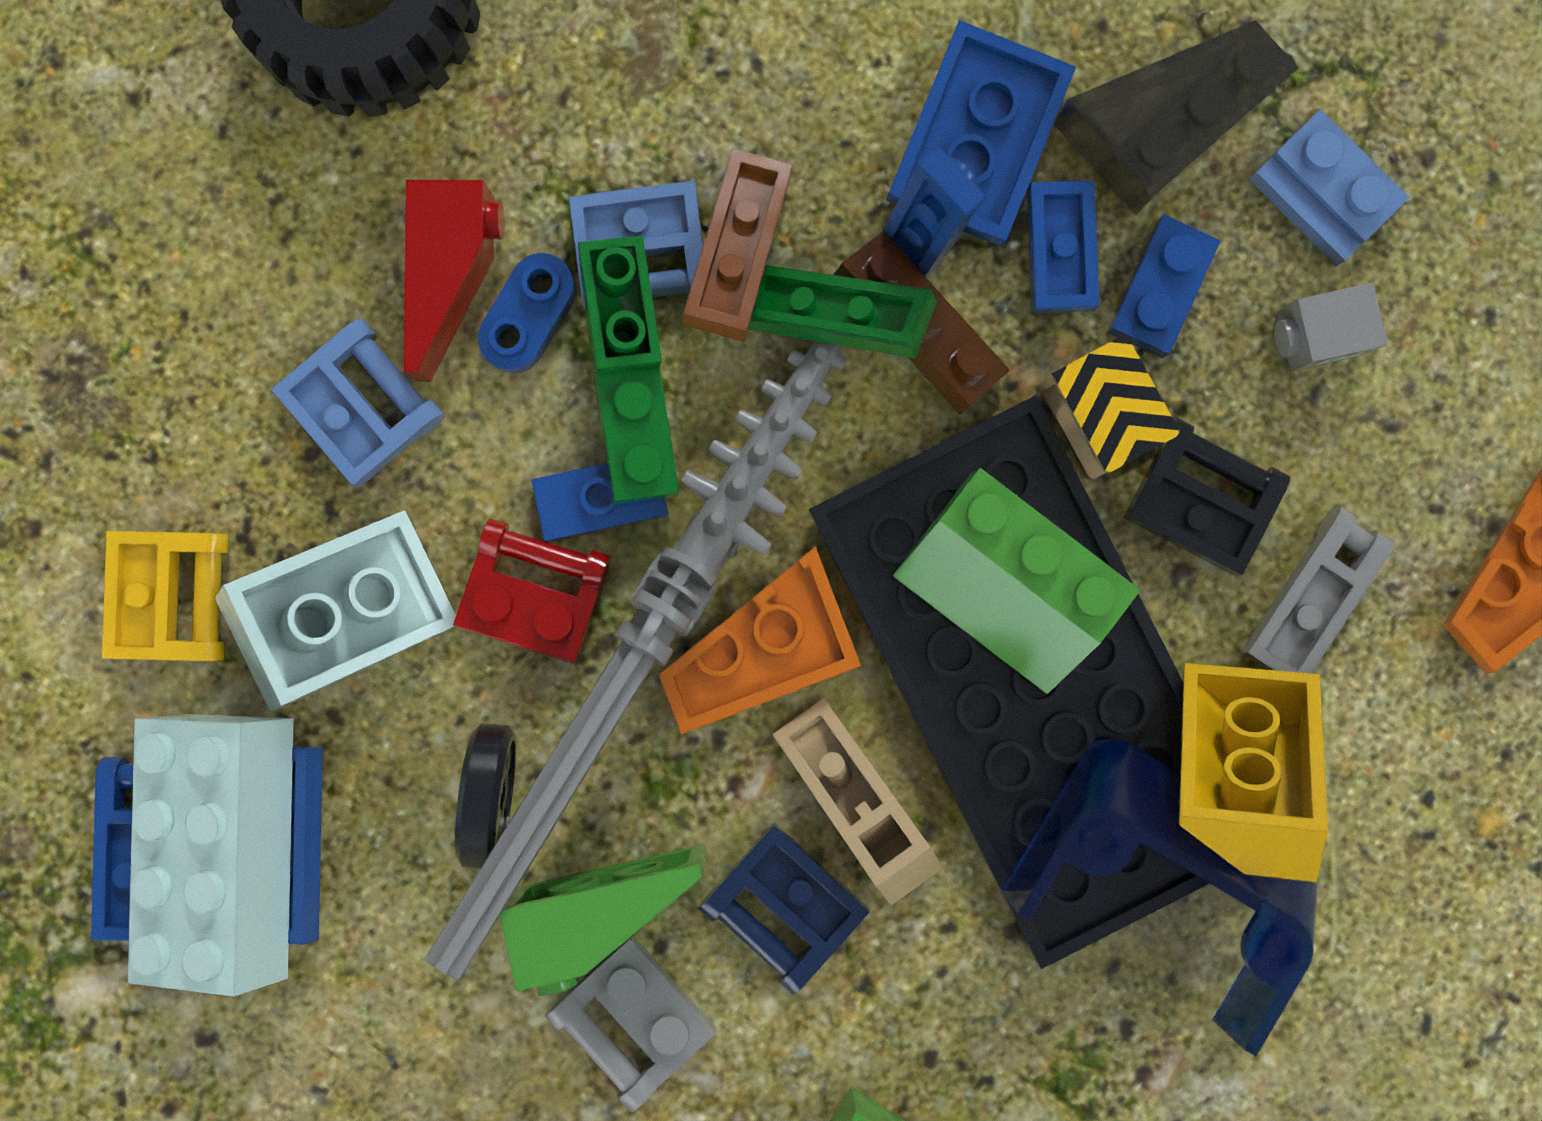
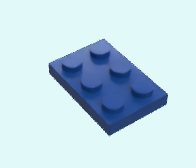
M959 20L889 191L887 201L897 204L917 164L939 146L950 159H957L963 162L972 171L977 179L979 189L986 196L963 232L1003 247L1076 66Z

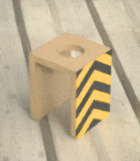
M1127 334L1053 372L1037 385L1040 394L1088 479H1095L1104 473L1112 472L1177 437L1179 434L1178 426Z

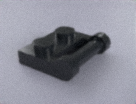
M1176 417L1174 421L1179 428L1178 436L1158 446V451L1123 518L1234 576H1241L1244 574L1289 486L1290 476L1274 467H1270L1266 471L1196 435L1193 433V425ZM1181 456L1253 492V500L1248 507L1175 469Z

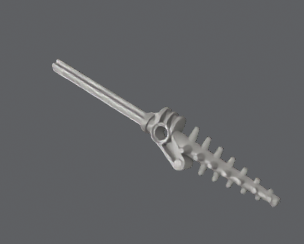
M814 341L806 354L793 349L787 361L796 369L783 386L767 379L761 389L774 400L764 416L759 417L742 409L737 414L735 421L751 433L742 449H736L717 440H714L710 445L708 451L729 467L719 483L688 470L681 481L706 502L700 511L693 515L685 532L673 549L664 548L663 552L655 558L645 573L630 601L636 613L630 622L622 621L614 634L615 638L621 642L425 957V960L434 965V968L438 971L461 980L653 665L656 663L665 666L673 653L669 646L676 635L687 637L695 626L717 588L714 585L716 576L727 559L732 558L739 545L763 555L769 550L771 543L744 521L753 506L779 517L785 511L787 506L765 489L764 486L772 471L795 480L800 474L802 468L783 452L792 436L810 443L814 439L817 431L802 420L812 401L826 406L832 395L821 384L831 367L841 370L847 358L839 353L843 346Z

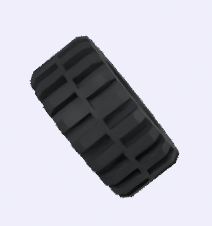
M221 0L223 10L233 20L232 29L240 41L283 87L287 86L298 99L313 107L322 102L331 113L351 116L354 113L355 105H358L367 117L387 115L388 103L398 101L405 110L421 102L417 92L430 84L435 91H438L450 80L445 71L447 65L451 61L461 65L471 48L464 37V32L473 34L477 31L481 14L475 0H393L383 12L366 23L351 28L328 29L314 26L304 21L302 0Z

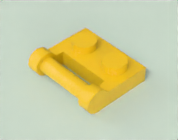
M106 531L102 659L225 661L226 642L219 641L220 608L215 597L221 589L222 554H229V534ZM180 552L195 553L192 641L176 640Z

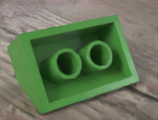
M978 468L967 477L892 575L1046 694L1101 644L1141 591L981 468Z

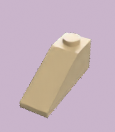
M824 698L772 734L874 885L891 906L943 869L929 844Z

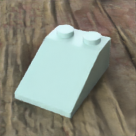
M405 510L222 586L215 597L270 713L455 627L453 623L456 615Z

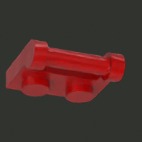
M489 518L482 531L478 553L453 626L467 632L577 665L608 573L611 555L592 550L590 555L509 531V524ZM505 555L582 579L577 597L496 572L501 556Z

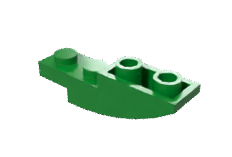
M643 235L578 242L593 380L602 443L607 457L613 504L619 505L677 497L679 488L660 371L662 357Z

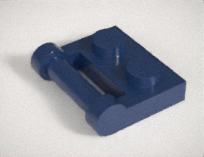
M775 822L731 871L708 893L697 908L712 922L718 918L780 974L778 982L792 995L803 988L870 913L869 908ZM745 887L809 944L798 956L794 954L735 900Z

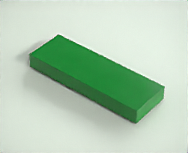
M766 265L748 330L916 359L937 301L932 290Z

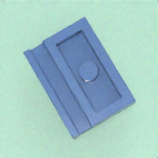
M1321 109L1249 178L1335 266L1345 262L1363 242L1410 198Z

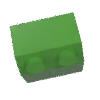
M705 844L521 886L512 895L500 915L516 992L536 987L538 995L546 996L575 987L577 985V977L587 974L702 878L707 860Z

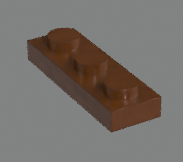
M884 231L842 262L834 273L836 276L932 290L937 303L916 359H909L959 415L1010 371Z

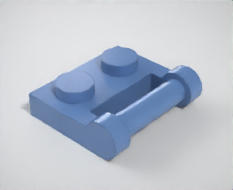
M695 180L569 197L583 306L584 299L578 242L643 235L646 256L685 251L687 268L649 273L652 298L687 294L690 292L703 248Z
M364 319L355 320L344 327L271 389L352 486L358 488L362 487L418 438L425 436L435 429L445 417L443 411L433 400L425 401L376 344L374 340L377 335ZM355 357L405 415L394 427L391 428L339 367L349 358Z

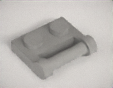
M634 935L602 960L545 1015L557 1030L564 1027L621 1091L618 1099L630 1112L643 1105L666 1079L716 1034V1027ZM594 997L652 1060L640 1072L583 1010V1007Z

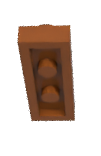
M732 148L684 309L682 325L745 342L790 182L793 164Z

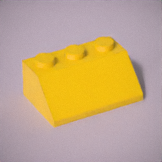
M1185 663L1179 825L1243 874L1317 882L1328 836L1320 674Z

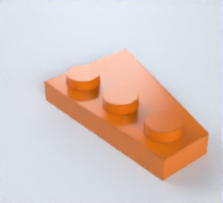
M1542 468L1443 623L1447 631L1485 674L1496 672L1542 636Z
M816 547L659 674L681 735L861 666Z

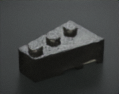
M1254 20L1067 99L1053 125L1136 216L1267 101L1299 67L1261 25Z

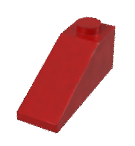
M406 180L403 372L418 382L432 381L494 260V240H502L504 237L505 217L502 201H495L494 195L484 180Z

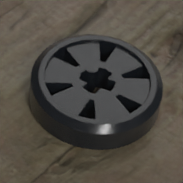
M481 723L472 732L468 742L462 767L455 819V854L464 868L481 869L509 824L516 769V736L508 725Z

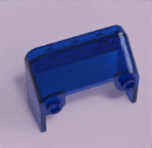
M1110 738L1095 742L1082 755L1001 893L1018 914L1031 920L1065 861L1089 875L1109 876L1119 872L1128 864L1142 842L1255 910L1243 931L1240 941V951L1245 964L1212 1020L1245 1051L1257 1057L1311 964L1314 950L1318 879L1317 882L1243 874L1179 825V772L1125 741Z

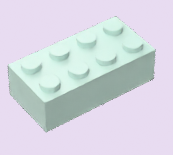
M205 714L135 718L128 983L235 997L288 979L294 718Z

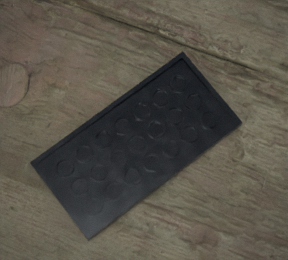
M1037 395L810 508L808 511L1036 963L1043 969L1238 869L1179 825L1183 680L1139 594L1101 644L1046 694L892 576L967 477L978 468H981L1133 584Z

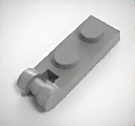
M1337 506L1332 509L1321 522L1316 532V538L1252 633L1241 653L1266 670L1312 673L1390 555L1394 541L1377 530L1371 533L1367 532L1355 524L1357 517L1343 507ZM1341 546L1354 553L1353 562L1349 567L1334 557Z

